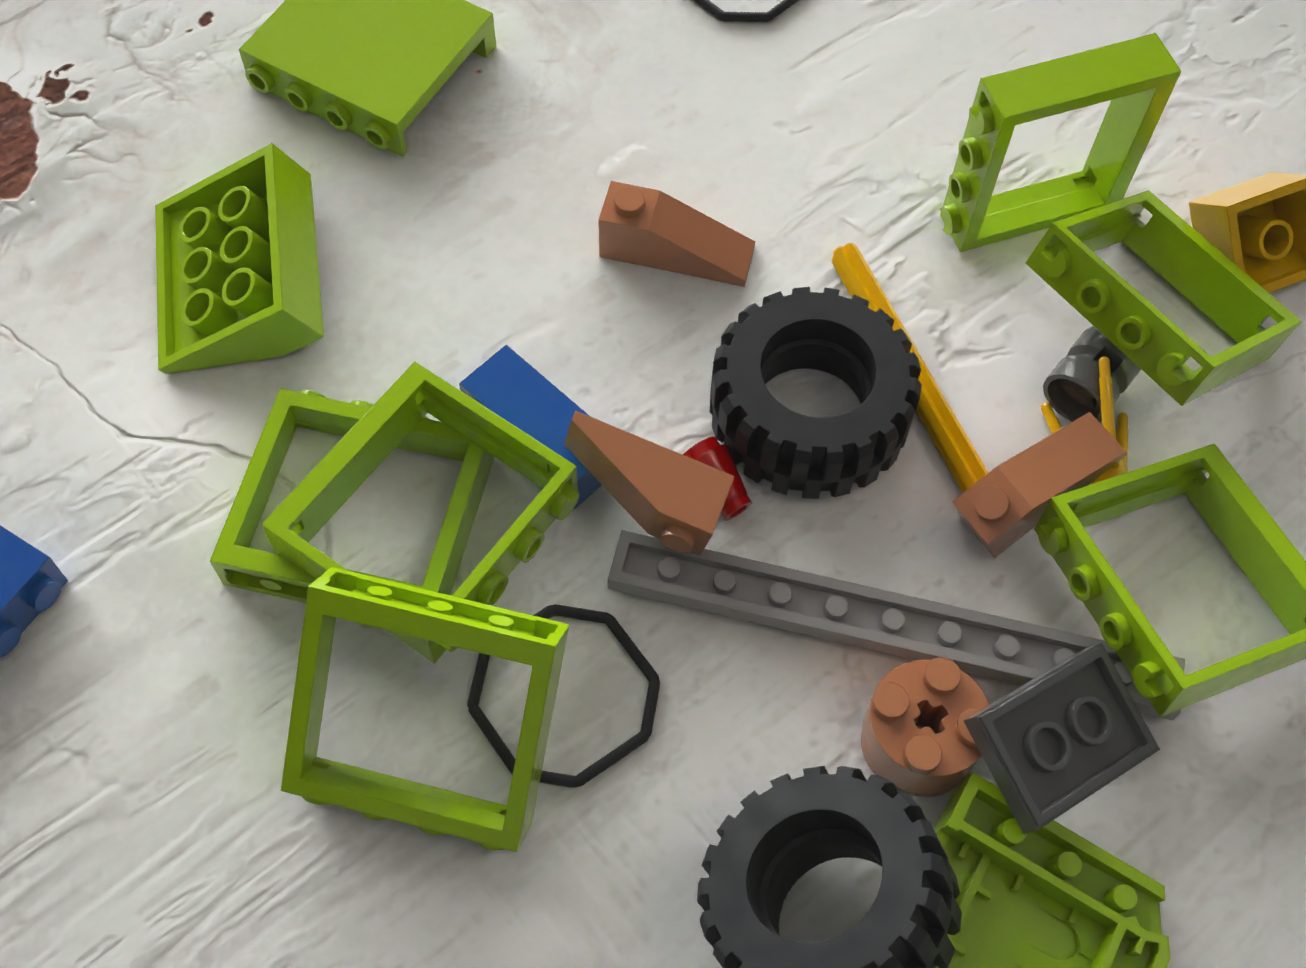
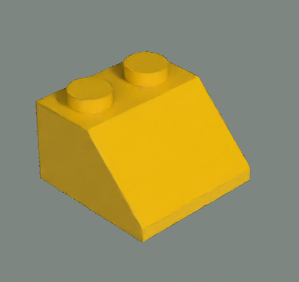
M1271 172L1188 202L1192 228L1268 293L1306 280V175Z

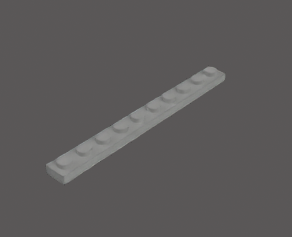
M621 530L607 579L608 589L911 660H932L937 657L948 658L954 661L963 672L1018 685L1026 684L1083 649L1102 642L1139 712L1159 717L1149 700L1137 690L1133 676L1116 651L1104 640L704 549L701 555L693 552L680 553L664 546L659 538ZM1174 657L1184 671L1185 659ZM1181 709L1159 718L1173 721L1181 713Z

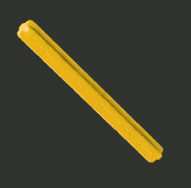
M853 243L837 247L833 251L834 256L831 262L850 296L853 297L855 294L868 300V308L874 312L882 309L894 320L893 330L901 328L911 341L910 353L913 352L918 357L921 368L918 380L922 387L916 412L959 488L964 493L989 472L858 247Z

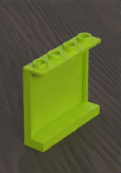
M285 0L239 48V53L244 65L246 78L258 91L263 93L269 92L288 101L297 110L313 113L327 120L339 130H348L366 139L378 149H387L404 157L407 153L403 132L471 52L487 59L496 48L493 13L466 0Z

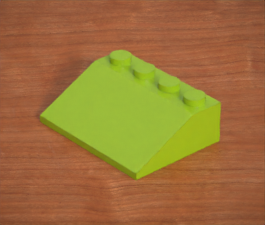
M273 143L155 205L159 371L170 374L283 357L324 337L311 174Z

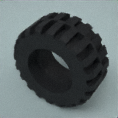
M810 287L793 288L792 295L783 296L780 291L763 297L761 307L754 303L741 311L738 316V322L730 323L721 336V346L716 348L712 370L709 412L713 415L712 429L716 439L728 446L735 465L741 462L745 464L744 475L756 483H760L762 479L771 482L772 491L787 495L788 489L802 491V498L819 499L821 491H830L832 497L850 494L853 483H856L859 488H865L877 480L880 471L889 470L897 460L900 449L905 445L921 394L922 384L918 380L921 373L919 360L913 352L910 353L912 343L906 333L901 328L893 330L894 320L882 309L874 312L868 308V300L855 294L852 299L839 296L840 290L826 287L823 293L810 292ZM816 369L830 373L844 381L857 395L860 405L845 414L834 417H810L796 413L783 406L771 395L765 384L775 376L790 370Z
M825 766L803 769L804 776L791 779L787 773L771 780L770 782L773 787L761 795H758L754 790L740 802L744 809L735 818L728 814L716 832L721 837L718 846L710 844L707 848L701 866L708 873L709 878H701L698 882L697 902L704 910L699 920L704 937L714 948L713 955L722 968H935L936 966L948 968L955 948L947 934L956 935L961 929L962 911L956 901L960 895L957 878L931 822L927 821L921 807L908 793H898L893 782L879 775H870L868 780H866L861 769L846 766L837 767L836 774H829ZM838 858H860L882 866V880L878 895L869 911L852 928L836 937L818 942H797L780 937L779 920L783 903L793 885L806 872L821 863Z

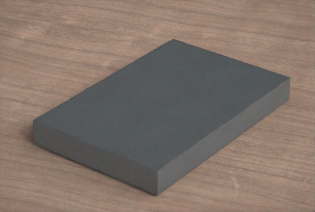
M1102 642L1083 649L963 720L1023 834L1039 830L1160 750Z

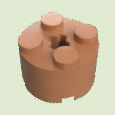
M937 657L932 660H915L899 665L880 681L863 719L861 748L868 766L875 775L893 782L896 788L916 793L915 796L933 797L951 791L970 773L981 757V753L963 720L989 705L987 698L979 685L968 674L960 670L954 661L948 658ZM915 723H919L923 728L919 729Z

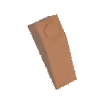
M615 181L610 182L598 219L599 257L745 287L756 241L660 190Z
M575 411L564 442L569 451L649 535L659 538L664 546L680 553L693 552L701 555L714 533L734 476Z
M1088 412L995 467L953 500L952 503L962 521L989 553L996 558L1036 526L1052 497L1088 486L1124 458L1127 452L1100 422Z

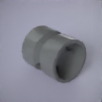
M1094 326L1086 329L1070 348L1067 356L1060 360L1043 384L1044 395L1049 404L1058 414L1071 422L1088 412L1100 423L1102 422L1099 387V359L1105 356L1110 360L1114 405L1120 394L1125 392L1141 370Z

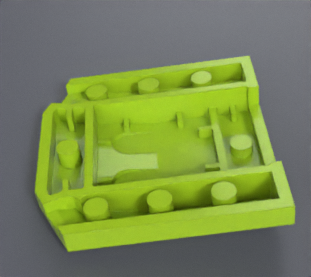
M974 772L964 777L945 806L934 828L956 875L960 895L956 901L962 911L961 929L956 935L947 934L955 948L948 968H1167L1170 961L1169 936L1162 935L1159 902L1166 900L1164 885L1055 820L1035 832L1023 834L999 787Z

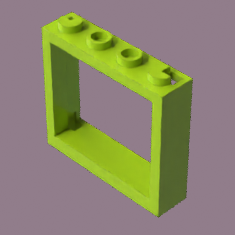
M1157 33L980 78L973 105L969 109V119L963 139L959 142V153L953 173L949 177V187L944 204L940 208V216L945 223L943 231L945 234L952 236L960 252L1049 228L1053 222L1124 198L1181 73V69ZM1111 100L1082 171L992 195L1015 125Z
M1149 190L1053 222L1025 262L1181 406L1270 359L1302 322ZM1144 208L1153 215L1146 225L1139 220L1142 216L1140 213ZM1122 241L1238 344L1211 357L1098 257L1094 251ZM1270 316L1277 324L1265 329L1262 324ZM1191 356L1202 367L1192 371L1184 363Z
M414 361L262 523V526L273 549L314 579L319 578L330 567L346 570L309 544V541L420 420L429 413L543 488L452 595L493 605L505 591L509 581L508 576L520 561L527 563L537 554L543 544L545 531L556 519L564 520L574 509L579 499L577 466ZM389 631L434 664L446 650L452 652L458 648Z
M282 388L279 389L210 559V563L223 585L306 603L308 586L316 579L280 554L249 547L296 428L301 427L344 437L373 404L360 400H355L351 403L326 398L324 395L313 390L296 392ZM424 416L396 448L461 461L463 463L423 584L421 586L353 570L348 571L451 595L494 456L446 424L430 420L427 416Z
M1215 443L1052 497L1034 528L1042 548L1053 557L1067 578L1072 593L1084 603L1100 627L1104 641L1116 651L1133 676L1137 690L1149 700L1159 717L1306 659V561ZM1206 472L1210 475L1208 478L1205 476ZM1184 493L1290 634L1188 675L1179 666L1085 530V527Z
M330 567L308 586L281 791L302 796L304 800L312 804H333L356 810L370 819H391L414 825L428 834H449L476 841L477 844L486 849H507L518 852L533 820L569 624ZM336 618L532 666L507 805L317 757Z

